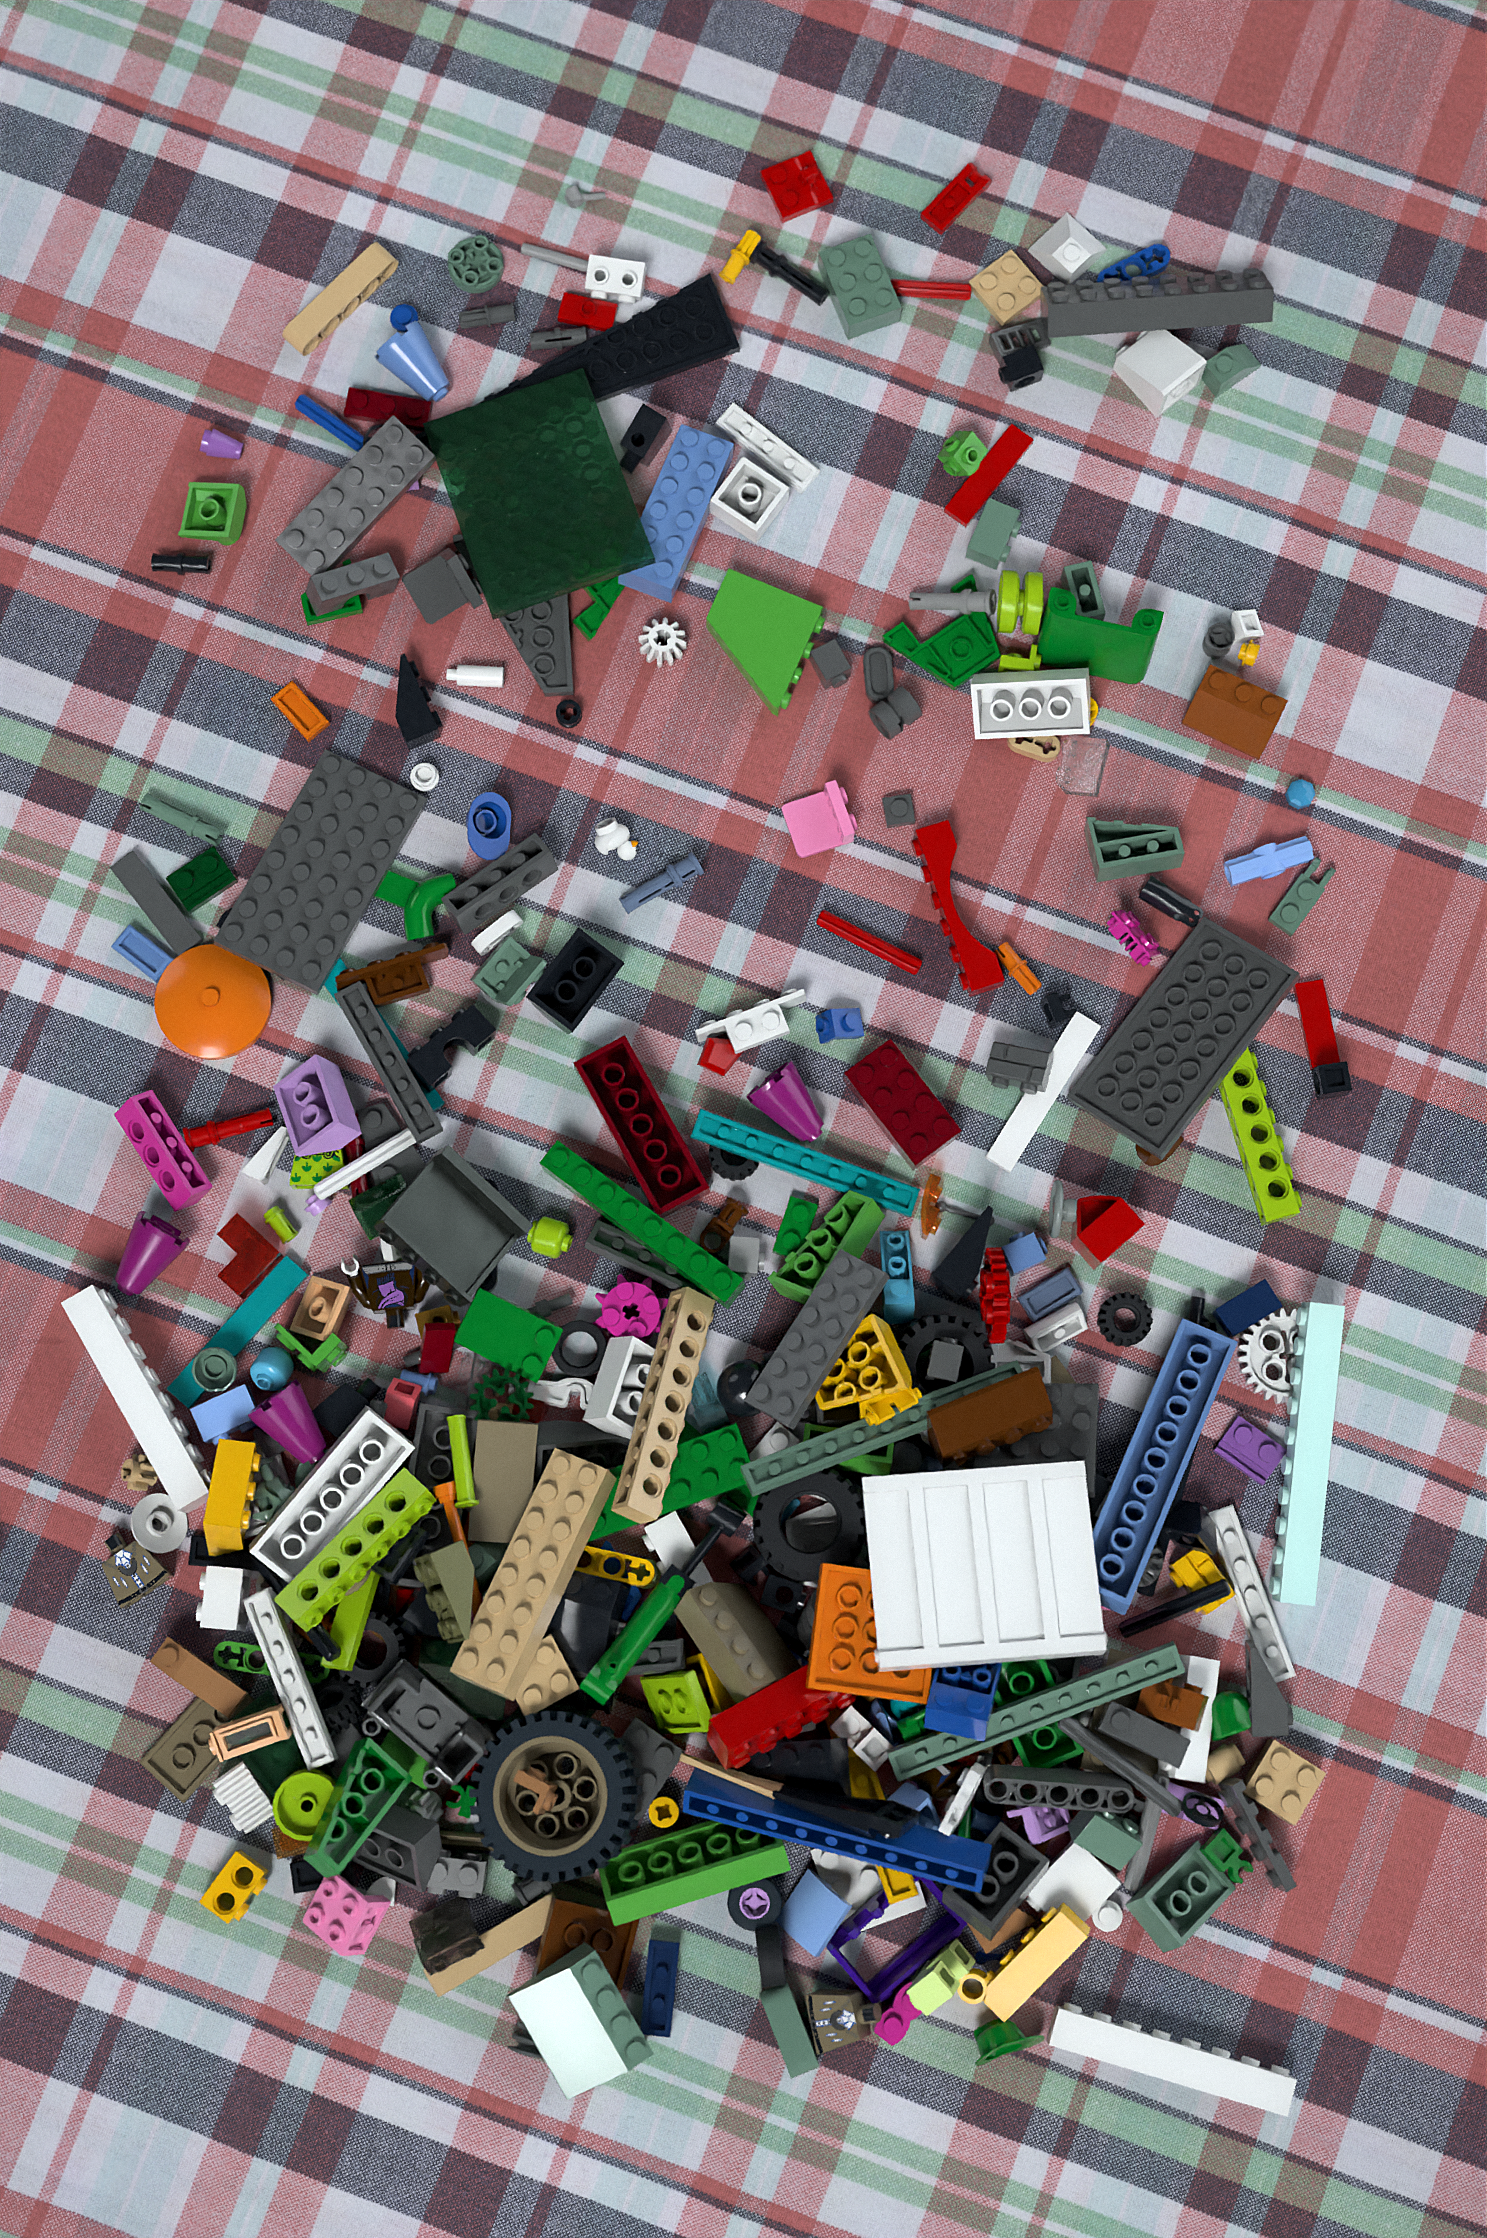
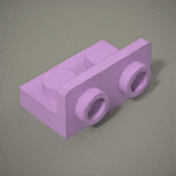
M1016 1805L1017 1808L1007 1811L1008 1818L1022 1815L1024 1829L1031 1845L1042 1843L1069 1831L1067 1825L1071 1822L1068 1809Z

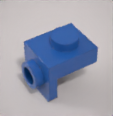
M860 1008L829 1009L815 1018L816 1032L819 1036L820 1044H826L833 1040L859 1039L864 1036Z

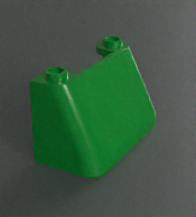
M1051 587L1036 643V654L1041 655L1040 663L1060 669L1089 668V675L1126 684L1140 683L1148 671L1164 612L1153 609L1139 610L1132 620L1131 627L1075 615V596L1065 589Z

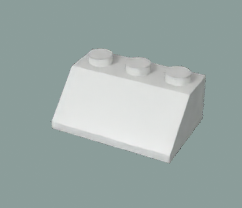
M634 1336L610 1338L583 1420L604 1432L631 1439L655 1349Z

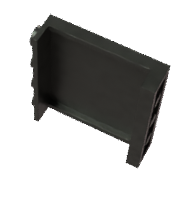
M447 1145L437 1150L373 1227L379 1232V1237L385 1243L393 1245L401 1252L400 1256L405 1262L415 1265L429 1284L436 1285L444 1293L443 1295L449 1303L462 1307L473 1301L471 1296L517 1239L527 1234L534 1225L452 1147Z

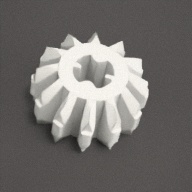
M666 617L663 618L662 624H658L657 620L653 619L651 621L652 628L644 625L642 630L645 635L638 637V642L642 644L640 653L647 654L646 661L648 663L657 659V666L661 667L663 660H667V663L672 666L674 664L673 657L681 659L683 657L681 650L687 647V642L683 640L685 638V631L678 630L679 624L677 622L669 626ZM664 639V642L667 641V645L661 646V642L658 644V640Z

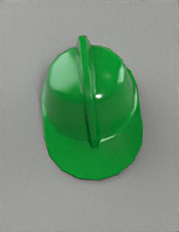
M1000 2018L991 2020L974 2031V2037L980 2054V2058L976 2061L975 2065H984L1003 2055L1030 2048L1044 2041L1045 2037L1043 2035L1026 2037L1017 2025L1008 2019L1005 2022Z

